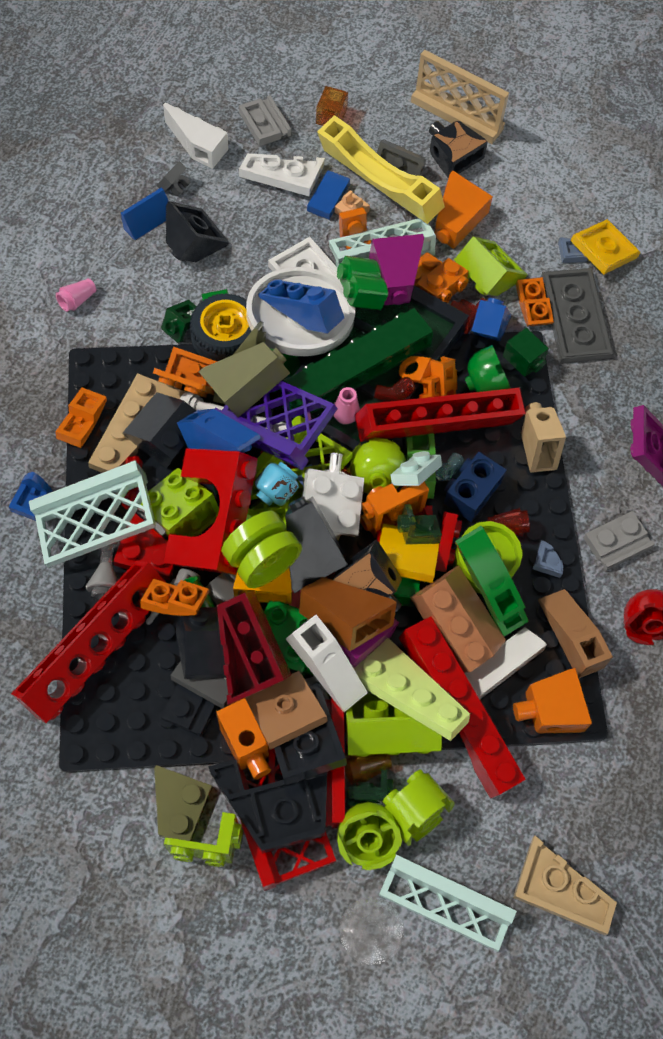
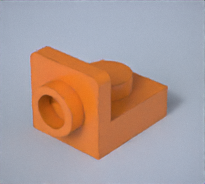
M363 207L339 213L340 238L367 231V213ZM367 240V241H364L363 243L371 244V241H370V240ZM345 246L346 250L352 248V247Z

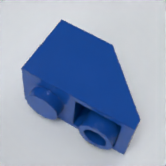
M488 298V301L480 300L471 330L474 335L501 341L511 319V313L507 306L503 305V301L495 298Z

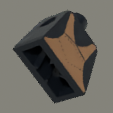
M436 121L430 126L429 133L432 135L430 154L447 178H449L452 171L460 174L484 159L488 141L462 122L455 121L444 127L439 121Z
M377 539L350 558L348 565L335 571L330 578L331 580L393 599L397 602L395 612L402 606V603L394 595L401 583V576Z

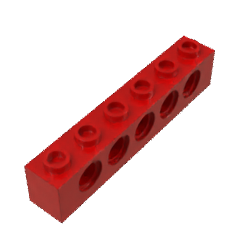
M136 561L21 682L11 695L42 722L47 723L49 720L55 719L62 712L63 705L68 699L76 696L83 689L84 682L91 674L101 670L105 665V659L113 651L118 650L124 645L125 637L133 629L140 627L144 623L149 610L141 608L140 600L152 580L166 581L148 562ZM138 590L139 600L136 604H133V594ZM118 612L119 621L113 626L112 617ZM98 634L99 642L97 646L92 649L91 640L95 635ZM77 657L78 665L73 671H70L69 664L72 659ZM56 680V690L53 693L48 694L47 690L49 684L52 681Z

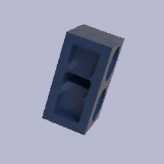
M478 452L473 459L468 458L463 463L459 471L461 475L457 480L452 478L446 485L444 492L447 494L444 505L472 523L503 482L507 470ZM475 473H481L485 475L486 478H480L476 476ZM459 493H466L471 498H463Z

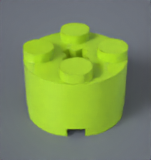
M421 769L414 772L408 778V785L401 791L394 789L382 801L386 805L385 808L398 823L402 840L407 846L411 845L412 838L418 842L428 835L443 821L440 816L442 811L446 809L450 813L455 805V802L429 773H424Z

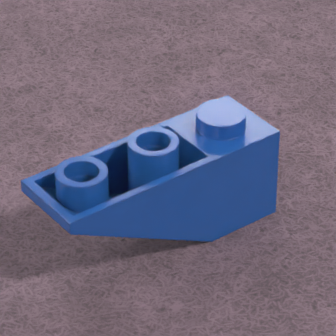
M277 279L268 283L267 287L258 294L259 298L307 330L328 334L344 319L336 291L333 289Z
M215 409L197 410L177 422L188 449L240 451L245 453L252 448V443L261 438L255 431Z

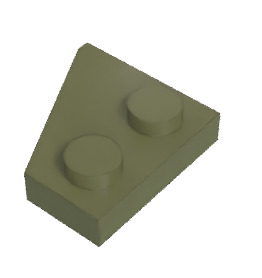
M156 765L154 773L158 835L164 839L173 838L192 841L212 791V785Z

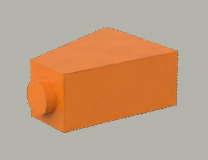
M452 171L443 196L445 207L438 213L434 231L436 238L441 243L447 244L454 249L489 213L493 196L455 171Z

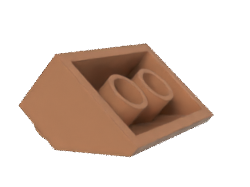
M459 565L410 597L423 619L432 616L464 673L472 672L493 657L506 641Z

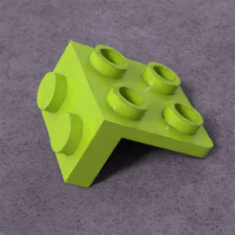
M222 812L217 845L165 838L164 846L174 856V860L192 862L193 857L205 860L206 865L224 867L225 862L233 863L235 849H241L243 840L242 824L238 823L236 814Z

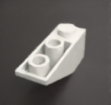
M164 103L165 123L190 157L213 169L228 151V133L220 127H215L199 117H194L182 111L178 107Z
M317 615L313 616L286 638L343 713L368 693L337 640Z

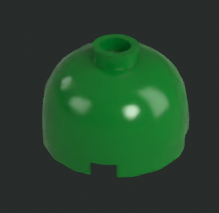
M493 345L481 349L471 357L467 366L469 376L464 377L470 392L475 390L476 392L511 389Z

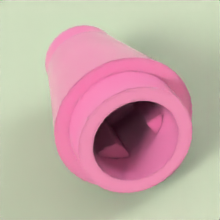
M87 278L86 280L60 287L59 292L56 293V299L64 311H75L97 289L94 282Z
M350 387L343 388L335 402L338 409L333 416L341 424H351L356 421L355 414L360 410L356 391Z

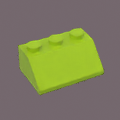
M369 691L344 712L348 755L366 757L370 754L398 755L410 752L428 754L432 751H441L442 735Z

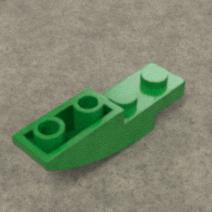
M479 526L456 540L455 543L473 582L479 588L502 635L506 636L529 622L524 611L526 607L484 528Z

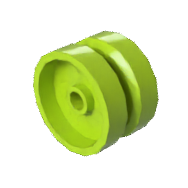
M271 510L261 512L242 523L229 535L221 550L230 565L238 568V575L248 588L254 589L264 586L279 577L296 561L302 551V545L292 532L285 531V523L276 512Z
M493 521L478 522L469 527L462 537L482 526L512 578L520 567L522 559L521 544L515 533L505 525ZM456 546L453 568L459 565L475 592L481 594L479 588L474 584Z

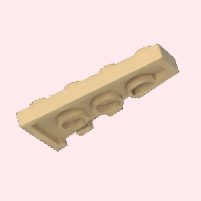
M137 374L88 462L89 468L104 473L125 465L126 458L135 456L138 453L139 447L122 434L123 431L156 392L180 399L185 391Z

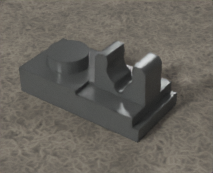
M385 139L380 141L377 150L379 156L401 171L421 176L426 163L425 157Z

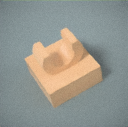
M350 190L335 205L334 212L339 215L340 212L363 207L366 213H368L370 205Z

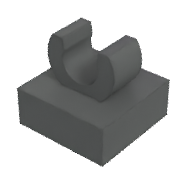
M179 161L156 186L158 188L162 187L164 191L170 187L171 192L179 196L183 190L179 188L178 183H181L185 188L191 183L186 176L181 175L187 168Z

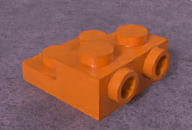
M426 252L420 257L414 285L448 303L454 294L462 292L466 288L469 281L467 279L469 271L450 258L442 262Z
M425 482L419 486H403L399 492H397L393 484L374 488L367 495L366 502L361 504L363 515L360 516V523L365 531H370L375 539L377 531L383 528V524L394 525L398 520L406 516L411 517L423 511L429 488Z

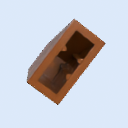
M323 577L301 589L299 613L308 620L317 615L337 642L351 651L393 626L397 602L391 598Z

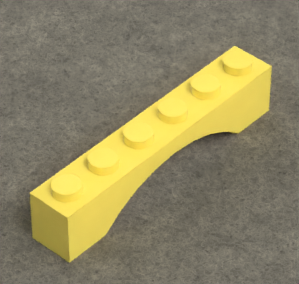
M335 115L317 131L325 152L426 224L445 207L439 187L423 176L408 174L388 163L371 149L351 126Z

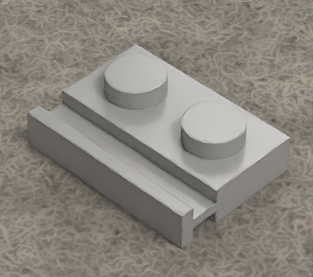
M271 95L267 96L265 100L260 98L239 105V114L259 146L280 140L281 136L287 135V137L291 136V128Z
M633 511L587 532L583 537L597 560L601 561L604 571L652 549L655 545L654 541H651L647 536V531Z

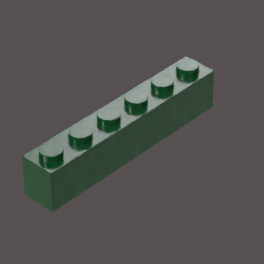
M413 308L406 313H399L392 321L384 325L376 326L365 336L354 338L347 346L340 350L331 351L322 360L306 365L302 371L293 376H286L282 381L332 403L337 400L343 388L350 387L355 390L399 365L407 358L430 347L434 331L416 309ZM281 389L276 391V399L283 396ZM301 398L289 402L290 410L303 406ZM318 408V409H316V410L310 411V415L313 414V413H315L316 411L322 409V408Z

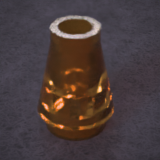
M370 754L366 757L350 755V758L346 759L345 773L351 784L358 783L361 785L383 771L391 769V757L388 754Z

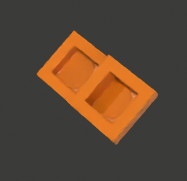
M81 388L68 405V415L55 431L56 439L82 448L100 417L107 397Z

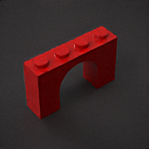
M186 448L181 477L201 484H214L219 493L220 507L214 524L205 533L195 537L169 534L163 563L187 569L236 575L237 568L230 565L221 550L229 535L247 519L254 478L257 471V458L240 451Z

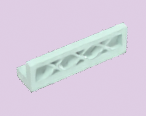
M415 219L329 240V247L336 259V267H338L345 256L369 259L371 244L363 242L376 238H386L392 234L399 236L423 234L424 242L420 257L426 252L435 256L436 235L429 223L426 224L421 219ZM421 227H422V229L424 230V231L418 232V233L411 231V230H413V229H417V228H421ZM343 246L352 247L344 251L339 250V247Z
M398 855L393 860L379 893V896L496 952L499 951L507 928L512 924L517 912ZM394 875L407 880L412 893L399 897L389 892L388 889ZM414 884L422 887V889L416 891ZM427 891L435 893L441 907L431 911L423 908L418 895ZM411 897H414V900H415V903H416V904H414V903H412V902H410V901H408V900H406V899H409V898H411ZM443 897L452 902L445 904ZM456 905L465 907L471 921L461 925L452 922L448 908ZM443 911L445 918L435 913ZM473 912L482 915V917L475 919ZM490 919L501 924L495 941L482 936L477 924L478 922ZM473 925L475 932L465 927Z

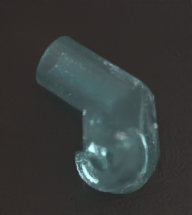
M453 453L447 462L442 463V466L435 471L436 479L439 481H450L464 462L463 457Z

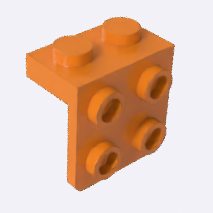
M173 347L166 370L162 371L154 368L153 374L160 376L159 382L178 389L185 385V391L206 398L207 394L214 395L215 391L199 371L217 361Z

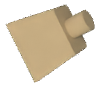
M531 403L525 408L526 414L521 432L530 473L557 470L566 435L554 408H542L540 403Z

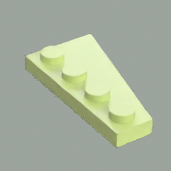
M389 638L382 642L354 668L367 691L450 741L469 722L470 713Z

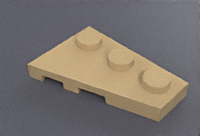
M534 835L513 898L600 934L607 935L617 902L588 878L576 872L567 864L566 860L554 854L543 845L544 842Z

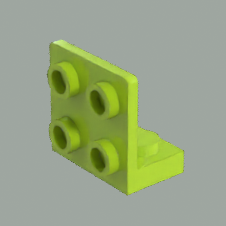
M177 468L148 491L155 522L164 528L168 537L169 534L195 537L215 522L219 507L210 491L197 482L181 477L182 470Z

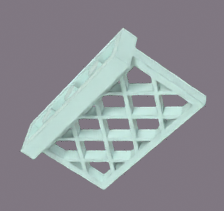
M136 461L29 501L30 511L36 518L44 564L48 568L156 527L146 486L148 483L147 476ZM139 487L140 492L134 502L124 498L128 490ZM107 498L114 499L107 512L98 509L102 500ZM121 502L131 506L123 519L114 516ZM81 508L87 509L80 522L71 519L76 510ZM137 509L145 512L146 521L136 525L130 523ZM94 512L104 516L96 530L87 526ZM55 518L61 519L53 532L46 529L45 522ZM110 520L120 523L115 533L109 535L103 533ZM67 523L77 526L69 540L60 536ZM83 530L93 534L88 543L83 545L76 543ZM57 540L66 544L61 553L54 556L51 555V549Z

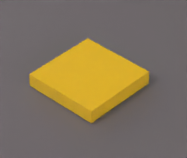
M608 219L574 234L570 240L603 275L637 259L641 253Z
M383 524L380 545L400 576L433 583L440 535Z

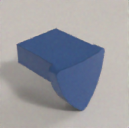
M27 473L23 477L20 487L9 505V509L13 513L36 521L35 515L30 511L29 501L49 494L53 490L37 473Z

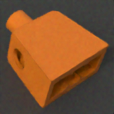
M575 668L531 684L526 691L527 701L513 704L516 720L532 719L537 733L585 732L592 724Z
M243 698L216 711L220 730L234 758L237 760L239 768L241 770L249 768L254 779L262 778L270 773L271 769L266 761V758L269 757L268 744L246 699Z

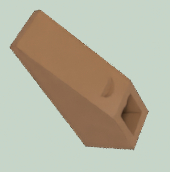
M564 589L540 598L538 601L572 668L576 669L578 679L604 669L613 656L598 628L569 593Z

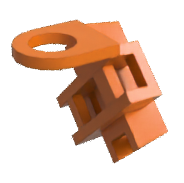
M411 356L400 365L399 375L404 380L423 383L424 393L420 394L419 398L456 394L458 388L455 359L442 356L440 362L428 357ZM418 363V368L414 373H405L406 368L410 364Z

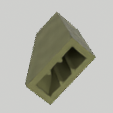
M264 342L208 365L199 371L237 418L290 374L283 365L287 360L276 347L271 350Z

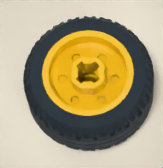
M222 293L204 299L195 307L190 318V333L193 347L198 355L218 362L232 356L251 333L246 317L247 299L235 294Z

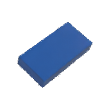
M328 170L309 201L307 211L330 220L335 211V205L341 201L350 185V178Z

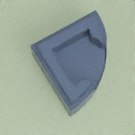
M559 238L558 245L562 263L587 262L588 258L570 241V238Z
M541 540L533 569L560 578L563 573L562 560L553 550L552 545Z

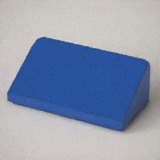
M162 187L121 212L123 228L132 239L137 240L166 221V205L169 200Z

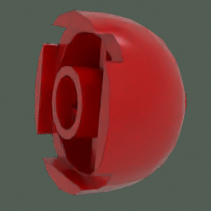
M644 590L633 595L624 608L623 624L628 638L632 641L644 645H654L652 640L663 639V590Z

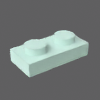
M427 451L414 453L413 457L402 463L391 474L392 484L397 486H419L442 466L441 455H430Z

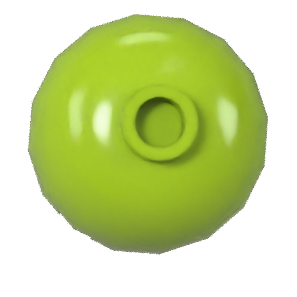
M384 438L369 439L368 443H364L362 446L360 443L355 447L352 452L353 458L350 460L349 471L351 476L364 478L363 492L369 494L371 490L378 486L385 487L392 484L391 474L402 463L406 462V459L396 443Z
M361 803L347 810L337 832L339 852L345 861L351 865L352 862L356 865H361L362 869L365 870L379 869L391 863L396 857L399 846L401 847L402 844L400 827L395 818L383 805L377 803Z

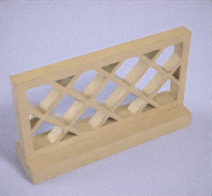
M424 50L420 56L416 91L411 96V103L450 123L460 121L485 138L488 143L493 144L504 130L505 122H503L509 92ZM427 61L435 66L436 71L432 72ZM448 73L453 74L458 81L453 82ZM440 75L446 85L441 86L436 76ZM469 83L475 85L479 92L474 93ZM461 86L466 96H461L456 87ZM490 94L500 98V103L495 104ZM482 97L487 106L482 107L477 98Z

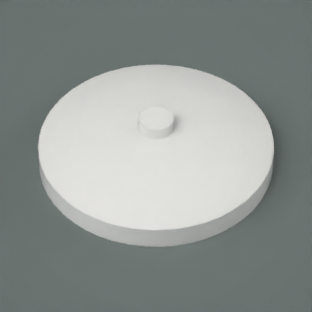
M289 267L273 271L255 283L247 298L246 317L251 331L260 321L264 322L263 332H266L265 344L269 348L274 349L276 347L281 353L287 355L314 356L331 351L346 340L353 328L355 307L349 305L343 294L344 287L335 277L312 268ZM277 279L333 289L336 291L344 319L328 334L307 330L259 298L258 294L267 287L268 283Z

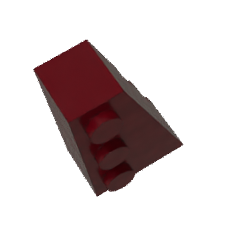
M254 590L242 593L217 605L221 645H223L225 665H223L224 675H226L228 689L227 705L277 684L292 675Z

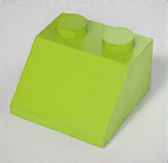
M475 236L470 239L454 259L456 263L469 271L467 278H471L476 283L475 288L484 296H499L516 285L517 280L525 279L528 276L495 241Z

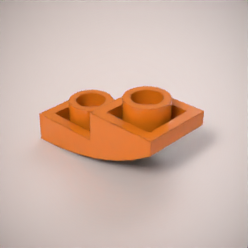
M543 277L517 280L518 299L527 327L553 324L550 298H546Z
M153 579L140 600L141 608L168 615H197L209 593V588L180 580L178 585L175 586Z

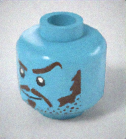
M282 462L278 465L270 463L255 480V486L259 490L256 496L268 506L273 502L282 506L297 491L299 487L296 481L298 475Z

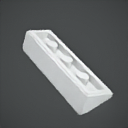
M524 627L504 642L493 657L472 672L465 673L478 698L481 699L543 652L547 644Z

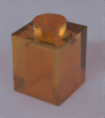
M325 86L316 106V124L324 126L334 115L343 121L348 107V92Z

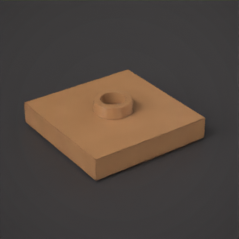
M300 671L293 673L287 679L245 697L270 750L328 722L325 712Z

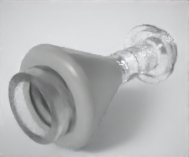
M119 542L101 548L100 564L86 585L87 591L91 593V598L99 601L118 581L112 566L113 549L119 547Z

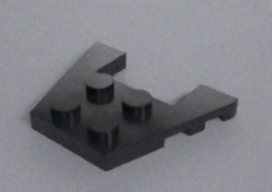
M236 759L208 766L210 775L262 854L325 836L328 771L285 785L283 779L244 790Z

